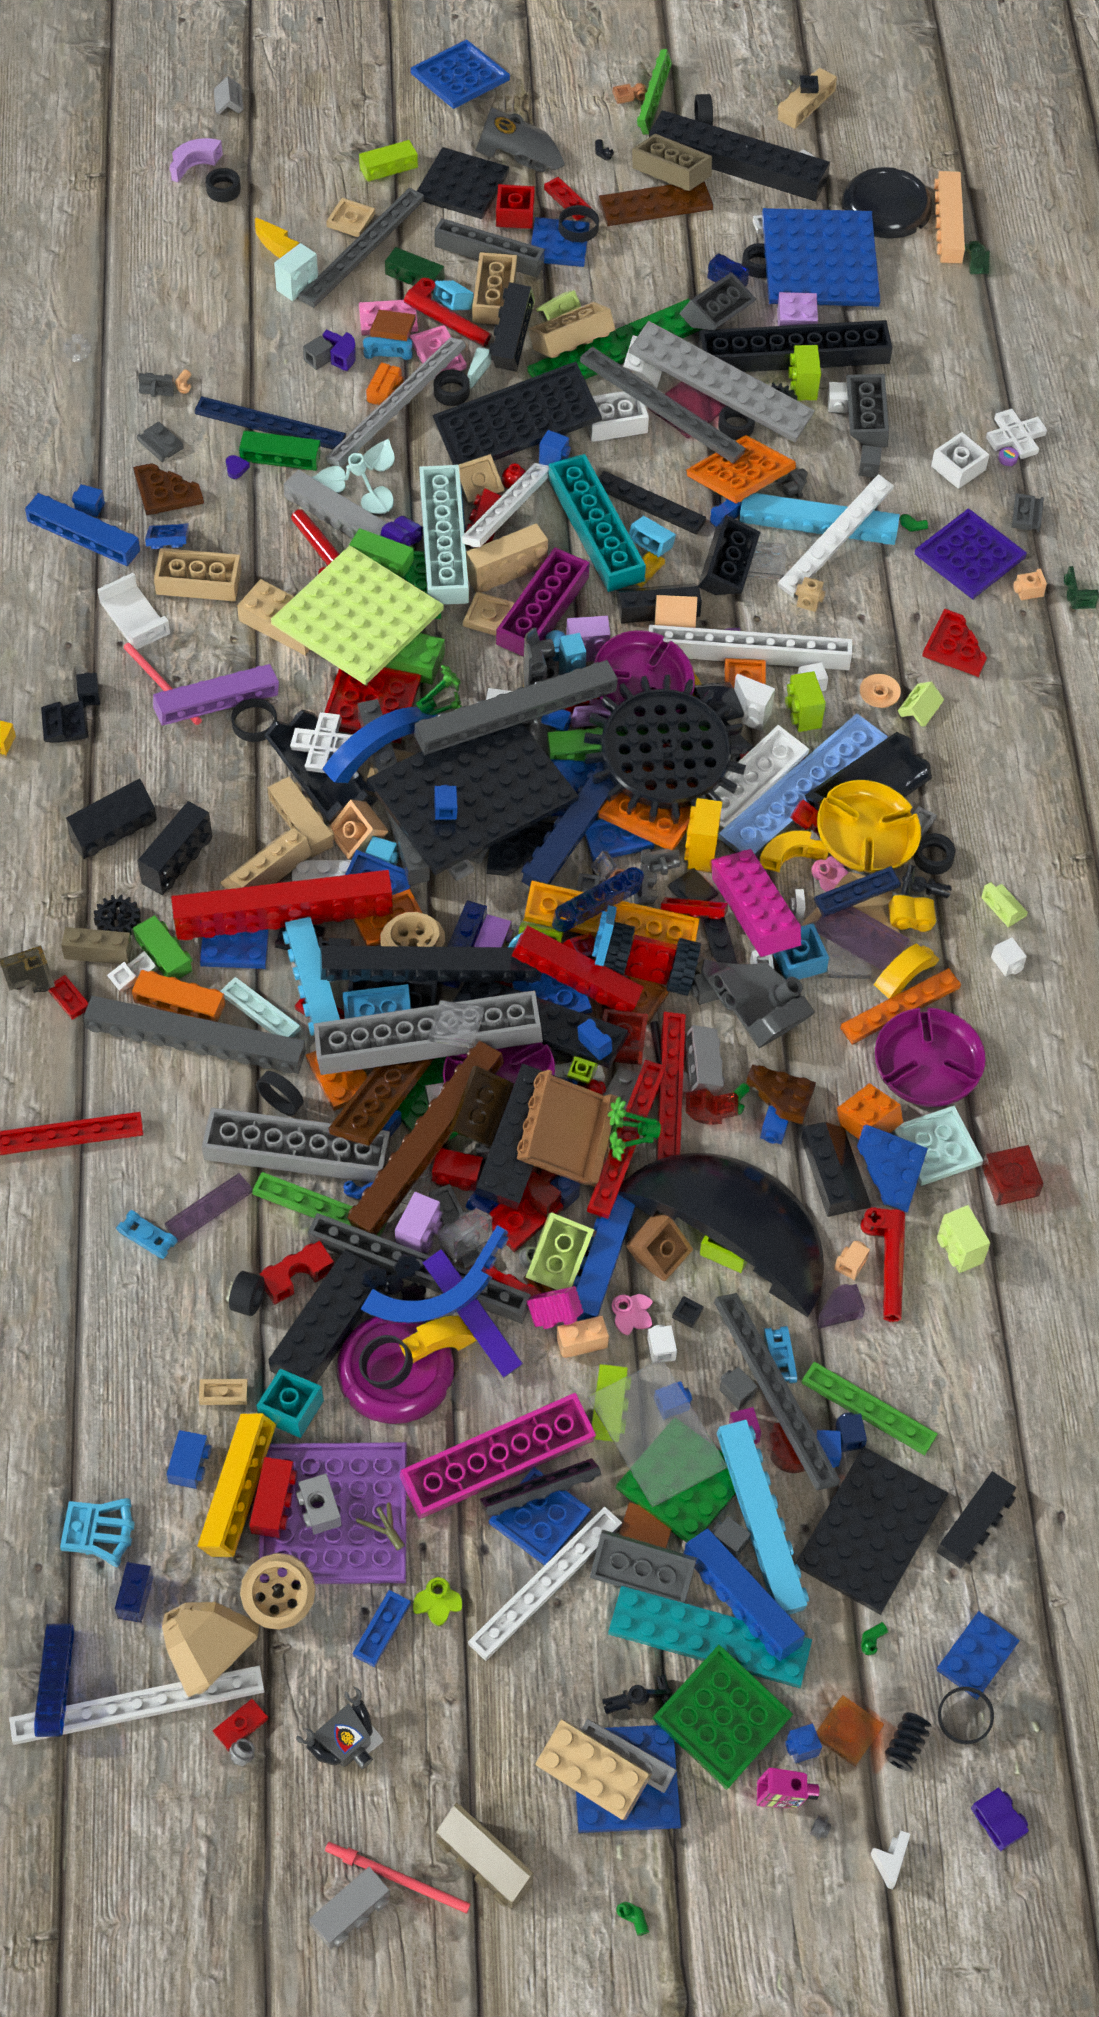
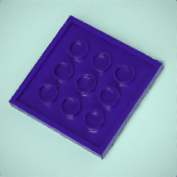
M968 508L917 547L914 554L967 596L974 599L1024 560L1027 552Z

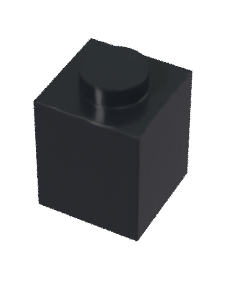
M97 673L76 674L78 700H83L86 706L101 705Z

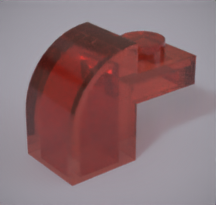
M707 1089L687 1092L686 1113L693 1120L702 1124H722V1119L738 1116V1095L732 1092L714 1096Z
M543 1169L540 1175L534 1171L531 1173L528 1180L527 1194L530 1205L547 1218L549 1213L553 1212L561 1203L562 1192L550 1184L558 1174Z
M775 1423L772 1433H770V1441L773 1446L770 1455L772 1462L777 1468L787 1473L804 1472L805 1469L780 1423Z

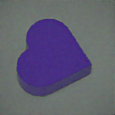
M236 455L228 456L226 458L228 476L232 479L240 478L250 468V463Z

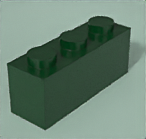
M395 247L385 260V275L414 286L422 278H429L434 282L445 280L443 265Z

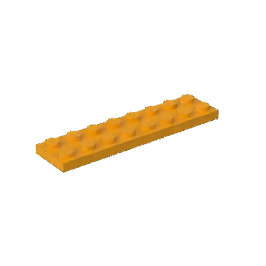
M531 881L523 921L584 935L591 933L593 937H596L602 911L607 912L608 905L617 907L615 922L634 926V935L677 945L679 938L696 942L700 918Z

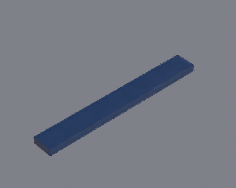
M201 396L195 408V414L269 434L320 440L321 447L332 450L346 438V433L203 396Z

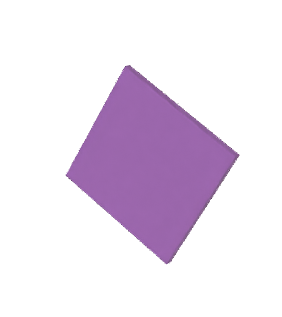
M407 1442L270 1444L266 1457L293 1461L294 1470H297L298 1474L296 1484L291 1485L290 1493H293L291 1507H286L285 1516H288L286 1530H281L280 1538L260 1535L259 1559L274 1553L293 1555L306 1564L313 1574L315 1584L406 1583L407 1492L399 1475L401 1470L407 1467ZM327 1474L341 1517L342 1526L313 1535L312 1528L306 1527L303 1514L306 1513L305 1506L299 1505L296 1492L300 1491L298 1482ZM315 1502L312 1504V1507L320 1508L324 1504L322 1502ZM390 1502L393 1526L405 1547L397 1551L386 1534L356 1522V1519L360 1518L385 1528L377 1512V1507H381L387 1518L386 1504ZM283 1567L279 1568L278 1575L285 1577L287 1570ZM264 1573L260 1576L261 1582L267 1583L269 1581L268 1574ZM294 1580L292 1584H300V1582Z

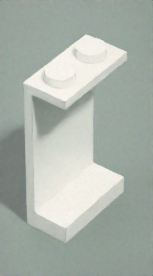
M134 573L123 576L98 589L100 603L127 641L136 650L170 634L169 621L165 616L159 617L137 587Z

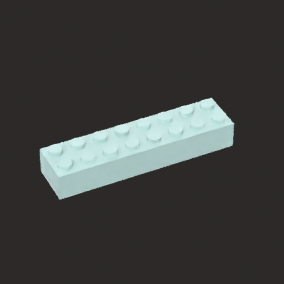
M459 465L419 467L427 593L442 604L469 603L465 544H462L464 524Z

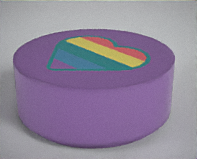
M1005 447L1000 450L998 460L1005 466H1013L1017 463L1019 454L1016 449Z

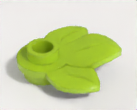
M440 1577L431 1579L427 1583L426 1589L417 1593L413 1602L414 1614L427 1612L431 1622L438 1627L447 1621L450 1611L459 1612L462 1610V1599L459 1593L451 1590L448 1581ZM440 1587L443 1591L440 1594H436L434 1589Z

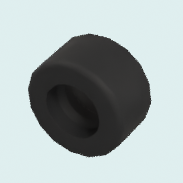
M246 1271L238 1273L230 1291V1310L253 1316L259 1309L264 1296V1277Z

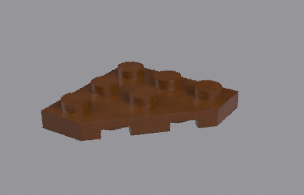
M153 463L133 467L146 516L204 504L198 483L193 481L190 483L183 480L182 476L171 471L165 472Z
M752 1064L746 1083L751 1088L755 1087L759 1091L758 1096L767 1105H772L776 1109V1114L781 1119L803 1124L816 1082L804 1077L792 1076L786 1072L767 1069L765 1066Z

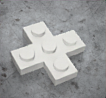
M1013 409L995 414L994 420L1000 429L987 432L986 439L994 451L1012 446L1017 450L1020 459L1038 454L1039 448L1033 439L1045 436L1047 432L1039 417L1021 422Z
M320 712L315 730L295 728L290 747L292 750L309 752L305 764L306 771L325 773L322 768L331 758V755L352 736L338 733L342 720L340 715Z

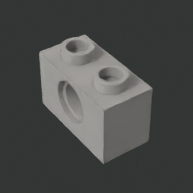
M327 1474L298 1482L300 1491L296 1492L299 1505L305 1506L306 1513L303 1514L306 1527L312 1528L313 1535L342 1526L341 1517ZM315 1502H322L324 1504L320 1508L312 1507V1504Z

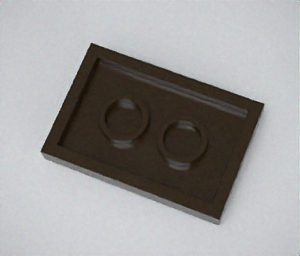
M473 1066L449 1130L482 1145L491 1147L514 1083L478 1066Z

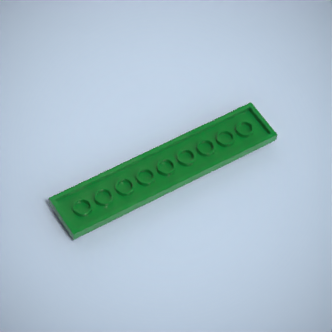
M686 299L610 332L606 337L595 338L593 342L578 345L575 350L564 351L558 357H548L527 366V372L533 378L576 361L586 380L598 374L580 362V358L585 352L594 347L621 365L625 362L633 335L638 337L648 321L680 338H685L704 329L692 328L680 315V312L690 301Z

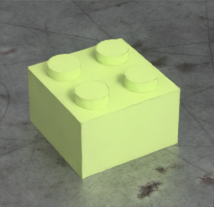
M969 1205L943 1216L937 1239L940 1246L946 1249L951 1265L956 1267L958 1272L961 1273L983 1264L990 1241Z

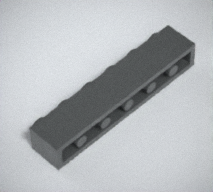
M441 218L434 230L435 247L477 260H479L480 252L517 255V272L536 278L544 267L545 249L443 218Z

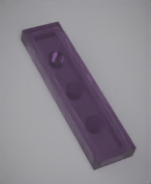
M238 1173L165 1222V1227L177 1238L179 1243L251 1194L253 1189L242 1175Z

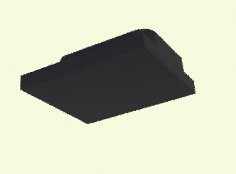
M695 868L668 884V888L680 899L710 901L718 896V892Z

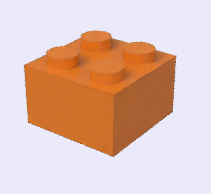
M870 1083L837 1107L840 1126L858 1139H860L864 1125L891 1133L903 1123L901 1105Z

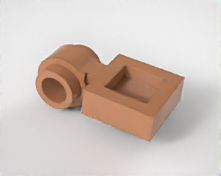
M637 83L632 88L630 84L613 87V95L617 104L634 101V96L637 100L643 101L645 100V93L648 91L642 83Z

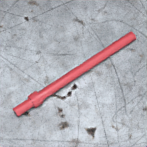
M130 643L124 645V649L163 691L173 689ZM199 716L190 718L195 725H199L202 721Z
M330 1841L325 1848L326 1852L343 1859L342 1862L353 1866L355 1864L364 1869L370 1866L376 1874L466 1914L469 1911L470 1903L361 1856L357 1850L350 1847L345 1849Z

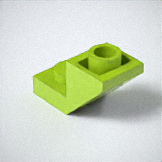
M575 1056L567 1077L589 1084L595 1076L599 1065Z

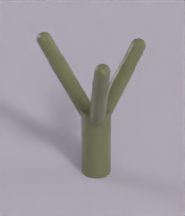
M390 1502L386 1504L387 1518L381 1507H377V1512L385 1528L360 1518L356 1519L357 1523L386 1534L397 1551L405 1547V1544L394 1529Z

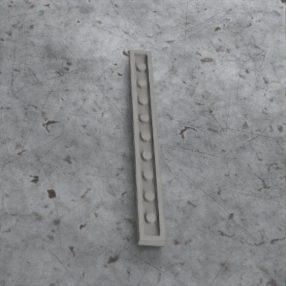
M450 337L325 457L327 462L339 467L345 465L351 454L357 453L417 393L421 392L442 369L446 368L466 347L464 341Z

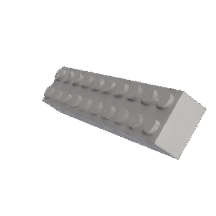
M535 991L314 1023L317 1061L321 1075L466 1054L472 1046H476L479 1040L494 1049L543 1042Z

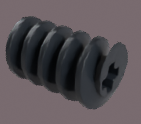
M907 1712L903 1714V1721L899 1722L898 1730L895 1731L894 1739H891L890 1747L886 1749L885 1755L886 1759L893 1766L907 1772H912L913 1768L908 1762L916 1763L917 1759L912 1753H921V1749L916 1745H925L926 1742L921 1736L929 1737L930 1733L925 1727H931V1724L923 1717Z

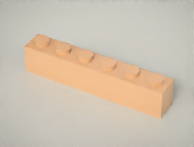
M939 171L938 179H934V190H937L934 195V202L937 203L935 205V215L938 216L936 217L935 227L939 229L936 233V242H939L937 244V255H940V263L962 264L965 243L961 172Z

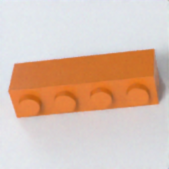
M141 970L132 989L134 1003L218 1022L225 1007L224 993H221L219 990L207 989L196 983H186L175 977H165L154 971Z

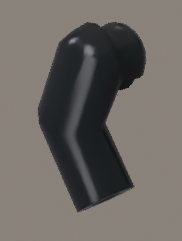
M601 139L595 141V154L604 160H610L614 155L613 149L609 150V147L604 149V143Z

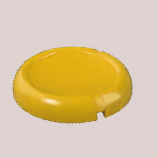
M854 780L842 783L828 792L827 798L824 797L818 811L817 827L823 845L837 861L858 872L872 874L892 866L893 870L900 868L914 855L921 839L920 822L917 814L912 815L910 812L913 808L911 804L900 793L878 782Z

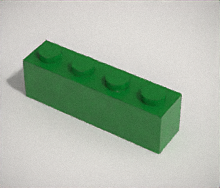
M243 431L239 454L240 458L251 463L317 471L321 456L320 440Z

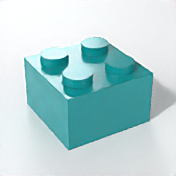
M279 1369L256 1405L257 1412L263 1413L276 1424V1428L301 1438L324 1402L322 1386Z

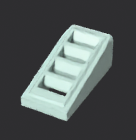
M479 347L476 349L467 374L471 389L492 362L489 349Z

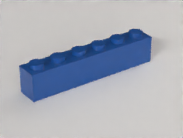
M37 493L25 508L28 522L127 567L140 552L139 538L134 534L120 530L116 526H111L99 518L91 517L83 511L71 508L65 503L52 499L50 496Z
M620 1195L616 1198L609 1219L597 1217L593 1228L597 1232L595 1237H591L587 1250L590 1251L588 1257H583L580 1269L583 1270L582 1275L576 1276L573 1286L576 1287L583 1313L577 1317V1321L598 1317L626 1237L635 1205Z
M708 1528L685 1544L684 1554L697 1558L695 1570L700 1574L702 1581L716 1591L717 1597L722 1602L727 1603L732 1609L734 1616L748 1626L750 1633L755 1638H759L770 1655L782 1661L802 1646L805 1632Z

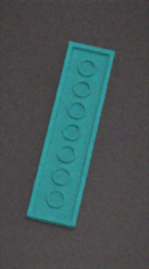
M621 1586L608 1635L704 1661L720 1645L751 1675L799 1689L802 1685L813 1640L804 1637L800 1648L782 1661H779L775 1656L767 1652L765 1645L759 1638H755L750 1633L748 1626L742 1620L625 1586Z

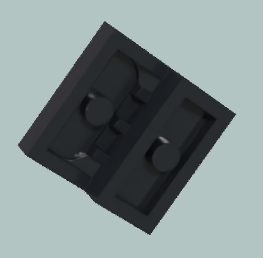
M83 700L64 706L59 701L41 707L43 738L45 742L60 743L89 738L86 704Z

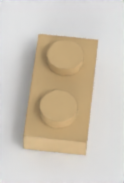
M200 1379L199 1405H247V1379Z

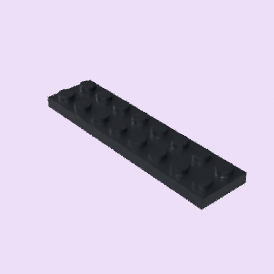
M470 981L463 984L452 1003L521 993L522 991L494 981L489 983ZM536 997L543 1039L542 1044H547L549 1047L610 1068L629 1035L627 1029ZM588 1019H592L596 1023V1027L604 1035L607 1034L612 1041L613 1051L601 1060H598L579 1041L577 1027Z

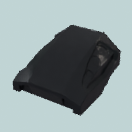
M730 682L694 686L693 693L700 700L709 690L715 691L712 701L708 704L715 712L728 704L732 707L730 714L722 719L723 722L744 717L740 701Z

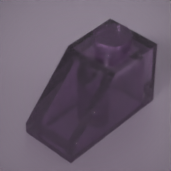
M843 1284L834 1289L819 1315L818 1329L863 1318L865 1306L857 1284Z

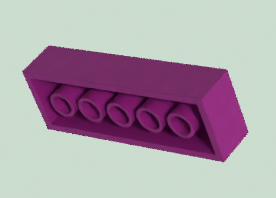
M554 547L496 629V645L524 657V638L532 628L537 629L540 641L546 640V635L554 629L589 579L590 562Z

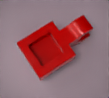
M802 799L790 818L805 830L811 827V830L819 835L816 817L818 810Z

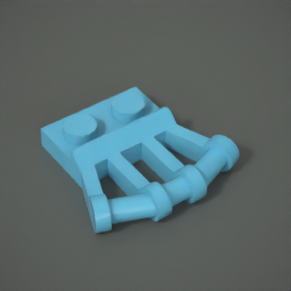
M124 1498L104 1504L69 1501L60 1545L61 1551L85 1553L86 1555L94 1554L107 1561L110 1565L118 1567L121 1563L122 1555L127 1547L131 1546L132 1542L130 1534L131 1530H134L135 1522L132 1520L130 1511L132 1506L131 1500ZM120 1510L122 1519L100 1517V1514ZM98 1526L121 1528L122 1530L121 1535L97 1533ZM95 1542L118 1545L113 1553L110 1554L94 1544Z

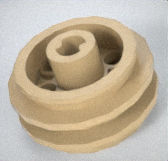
M406 912L396 916L385 925L381 932V946L446 947L445 931L438 921L427 914Z
M274 1553L263 1556L249 1567L242 1579L240 1596L244 1610L253 1621L265 1628L280 1630L294 1626L306 1617L314 1603L316 1586L313 1574L303 1561L290 1554ZM283 1567L287 1570L285 1577L278 1575L279 1568ZM264 1573L269 1576L267 1583H263L260 1580V1576ZM294 1580H298L301 1584V1587L297 1590L293 1589L291 1585ZM275 1584H282L285 1587L283 1589L284 1596L277 1597L274 1594L275 1588L273 1586ZM259 1592L265 1594V1600L262 1602L256 1599V1595ZM289 1599H295L297 1601V1606L295 1608H290L287 1603ZM272 1605H277L279 1607V1612L277 1614H272L270 1612V1607Z

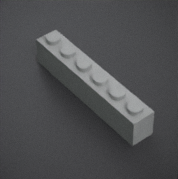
M297 470L283 484L284 496L288 501L301 506L303 510L309 511L317 516L318 519L329 523L333 528L347 534L351 539H353L359 528L380 535L382 527L387 524L300 470Z

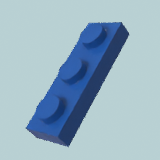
M388 1590L353 1651V1657L375 1668L411 1605V1601Z

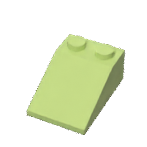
M552 1212L549 1213L525 1278L555 1290L572 1287L594 1229Z

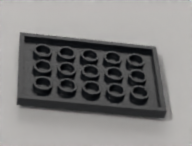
M863 1446L795 1564H798L799 1569L881 1615L945 1502L948 1492Z

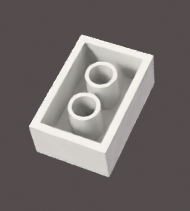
M624 391L593 396L602 421L587 426L591 442L648 433L649 416L644 404Z

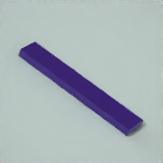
M442 1249L423 1262L443 1293L455 1287L463 1279ZM477 1298L457 1312L503 1378L523 1365Z

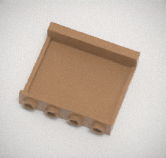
M551 1070L538 1073L534 1080V1093L528 1103V1116L523 1123L524 1132L522 1140L517 1147V1160L584 1185L597 1184L612 1128L610 1125L611 1118L608 1117V1113L612 1111L611 1103H615L618 1096L598 1094L552 1076Z

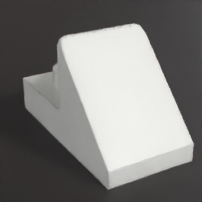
M900 1831L897 1838L892 1837L888 1850L890 1853L873 1848L871 1856L886 1886L892 1890L896 1884L910 1837L909 1833Z

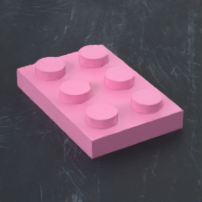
M404 300L360 302L361 334L370 335V329L378 310L416 314V309L405 304ZM417 315L411 332H418Z
M445 325L410 335L412 346L422 364L451 337ZM461 353L440 372L451 369L458 371L467 369V364Z

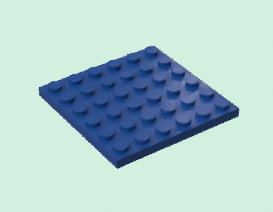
M763 208L762 222L769 304H778L779 292L817 293V305L879 307L880 292L872 211Z

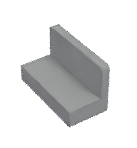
M227 76L214 88L216 113L221 114L229 107L239 114L244 110L241 85Z

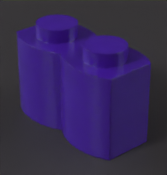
M400 516L394 522L391 521L382 527L380 536L410 546L420 542L422 539L423 526L405 516Z
M998 1787L972 1805L971 1810L986 1830L994 1845L1001 1852L1026 1836L1029 1830L1026 1818L1013 1809V1801L1006 1791L1002 1792Z

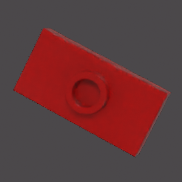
M252 1698L212 1731L229 1752L234 1742L248 1737L268 1720V1716Z

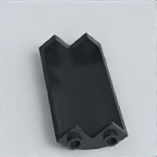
M301 710L289 724L281 721L273 723L264 734L265 738L329 822L335 820L350 800L364 801L371 807L378 798L358 770L348 783H334L326 773L306 771L305 764L309 752L292 750L290 745L295 728L315 730L318 717L313 712Z
M896 732L805 794L807 803L819 811L824 797L827 798L830 790L842 783L854 780H868L884 784L905 798L932 779L931 766L926 759L914 755L913 742L910 737Z

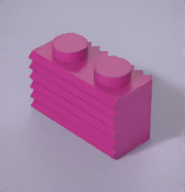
M575 1286L535 1294L527 1300L534 1326H543V1329L552 1328L558 1322H563L564 1325L572 1324L583 1313Z

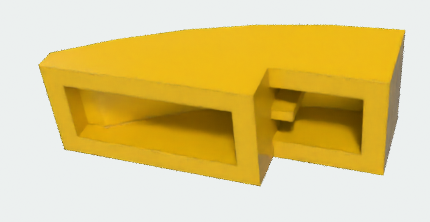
M257 217L255 218L256 235L264 246L278 258H281L299 244V242L288 238L287 230Z

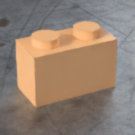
M603 1316L557 1326V1341L563 1359L608 1348L609 1335Z

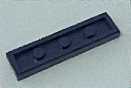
M892 866L817 895L814 897V901L824 918L899 888L901 883Z

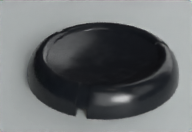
M893 167L872 168L855 176L846 186L841 202L842 209L872 211L874 237L886 239L902 238L916 233L917 227L919 226L922 229L929 221L932 213V199L925 184L915 175Z

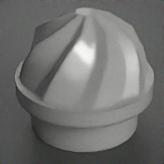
M525 1247L520 1251L518 1257L520 1260L519 1264L523 1268L529 1269L536 1247Z
M238 1739L237 1742H234L230 1747L231 1760L234 1761V1764L244 1766L251 1762L254 1758V1745L247 1739Z

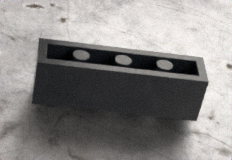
M992 1471L941 1541L937 1553L960 1569H962L965 1563L970 1565L977 1555L976 1547L979 1544L983 1546L990 1536L988 1531L991 1526L995 1528L998 1526L1003 1518L1001 1514L1003 1509L1007 1508L1009 1510L1016 1500V1497L1013 1495L1017 1487Z

